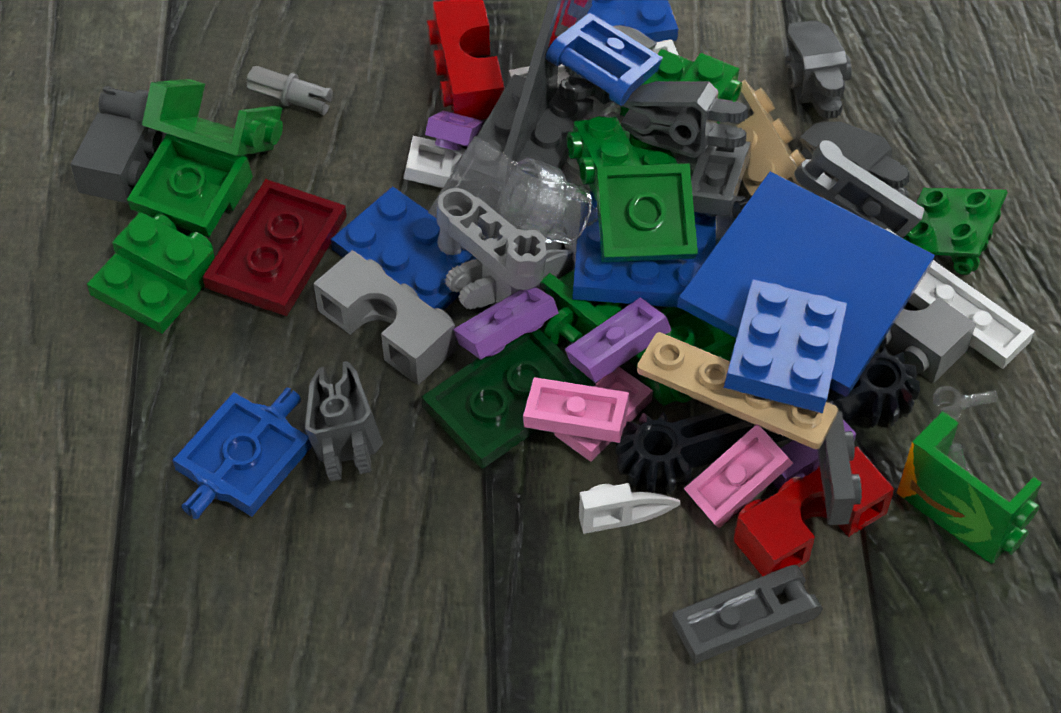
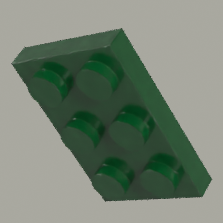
M538 329L534 332L525 333L506 344L505 348L495 355L486 356L481 360L477 358L421 396L422 407L481 469H484L537 431V429L525 428L523 422V414L534 377L592 387L593 381L575 367L569 358Z

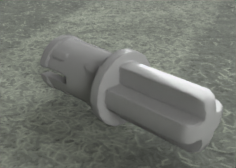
M253 66L247 76L246 87L249 90L281 100L283 106L287 107L290 104H294L318 112L321 115H325L330 107L325 102L314 99V97L331 102L333 96L331 88H324L300 80L295 73L287 76L260 66Z

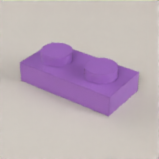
M443 110L429 117L425 135L436 138L435 145L460 151L462 146H469L475 141L484 125V121Z
M534 287L515 292L454 328L453 331L459 345L481 360L486 356H492L501 352L506 344L521 335L538 330L545 321L559 312L554 298Z
M640 297L565 348L570 362L596 383L646 349L656 333L667 334L672 330L667 317Z

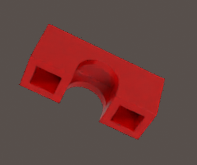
M444 0L433 2L434 19L427 20V32L430 45L438 46V50L433 51L436 75H444L445 81L440 82L443 107L451 106L452 113L478 120L488 119L505 87L497 56L476 58L477 56L490 55V25L484 0Z
M857 446L855 447L854 460L850 461L852 474H859L862 489L861 503L854 504L849 524H838L848 537L886 515L894 492L892 485ZM820 465L817 470L803 478L795 476L781 486L778 493L763 502L760 499L750 502L738 514L733 541L761 576L791 565L800 567L809 561L815 536L803 521L811 517L827 518Z

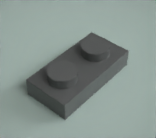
M837 412V416L821 447L817 449L828 525L849 524L854 504L861 503L862 496L859 474H852L850 461L854 460L855 453L854 436L852 431H845L842 412Z

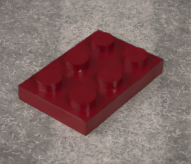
M265 179L203 276L205 288L287 316L330 246L331 238L337 234L347 217L346 205Z

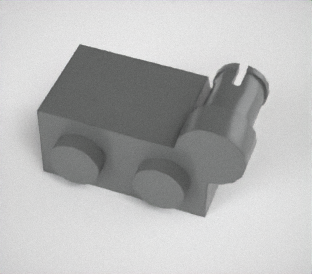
M110 86L103 88L98 105L100 113H97L71 162L79 193L128 203L127 198L146 169L151 156L155 154L162 142L161 131L142 125L149 91L139 89L136 93L114 89Z

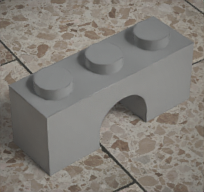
M354 250L350 251L314 282L318 311L351 335L361 325L369 321L382 320L391 323L381 333L384 360L417 385L424 381L456 351L455 333L453 331L455 324L445 311L429 306L419 298L418 294L409 285L404 283L400 285L389 277L376 261L372 259L366 260Z
M938 297L925 309L918 311L903 309L880 344V347L885 345L886 349L893 355L903 352L904 364L916 365L917 374H921L934 383L968 351L976 323Z

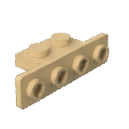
M743 80L741 92L754 114L738 124L737 127L747 132L746 141L752 144L749 166L745 169L742 179L751 197L770 171L806 189L795 177V170L806 159L799 149L792 152L788 143L793 140L790 131L780 118L775 121L773 120L770 112L775 109V106L762 88L754 91L747 81Z
M661 332L655 334L638 362L637 372L642 376L813 449L821 447L837 416L838 408L828 402L825 404L823 413L723 388L730 361Z

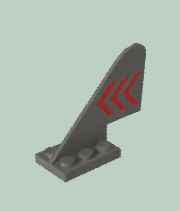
M549 0L527 77L516 74L512 76L460 164L461 177L540 204L543 203L569 156L567 135L569 132H573L574 121L589 120L593 113L594 103L593 99L587 97L571 101L559 95L558 66L546 60L545 57L552 42L587 15L592 6V0Z

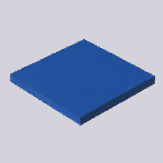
M770 171L679 296L677 307L737 338L752 279L779 284L786 288L813 295H823L830 299L847 303L829 387L847 397L932 265L935 255Z

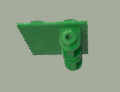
M923 188L916 202L924 208L922 220L903 239L934 255L951 256L954 270L959 274L968 275L979 267V256L981 252L986 250L988 241L993 235L992 227L1001 217L1000 209L1008 192L1005 189Z

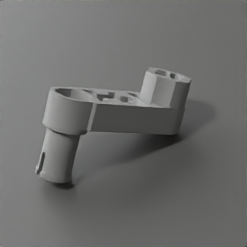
M451 188L439 196L436 220L440 227V233L437 243L442 252L448 255H458L461 253V248L463 250L466 249L515 289L528 290L540 284L543 280L547 258L545 247L547 239L542 233L536 230L526 231L515 228L479 197H474L464 189ZM483 234L484 236L489 238L495 234L498 236V240L496 241L493 238H489L486 241H484L481 239V236Z

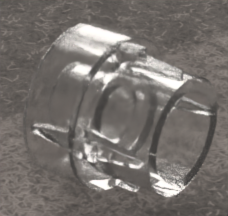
M525 158L512 169L504 183L498 203V214L517 229L526 231L536 230L542 233L548 243L557 241L572 245L582 234L588 223L592 199L586 187L567 181L560 168L533 158Z

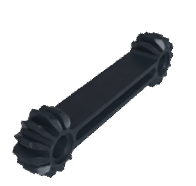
M884 345L877 354L873 355L847 397L829 388L826 402L835 405L838 408V412H842L845 422L865 416L870 418L869 421L872 428L878 424L879 419H883L892 427L898 421L899 416L908 417L913 410L914 401L918 399L920 382L916 380V365L904 364L903 352L895 356L888 355ZM719 409L673 423L667 422V416L664 411L660 414L658 420H652L643 412L639 418V424L627 422L623 428V436H621L620 443L616 442L617 468L620 475H629L628 483L631 489L645 484L647 492L653 493L656 487H662L670 495L675 490V483L687 485L691 478L692 468L715 462L755 425ZM763 429L775 443L790 439ZM658 451L664 453L665 455L656 456L650 454L649 452Z

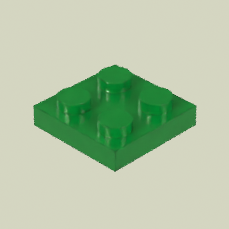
M690 163L601 166L596 168L595 184L602 262L695 259L698 254Z

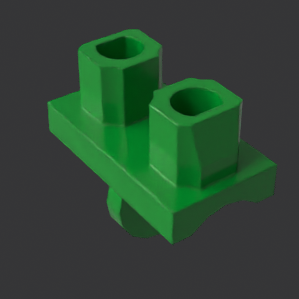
M575 269L560 279L549 273L540 282V286L544 288L545 293L554 298L559 312L545 321L547 326L544 334L555 345L565 339L573 344L622 310L620 303L597 301L591 305L586 300H573Z

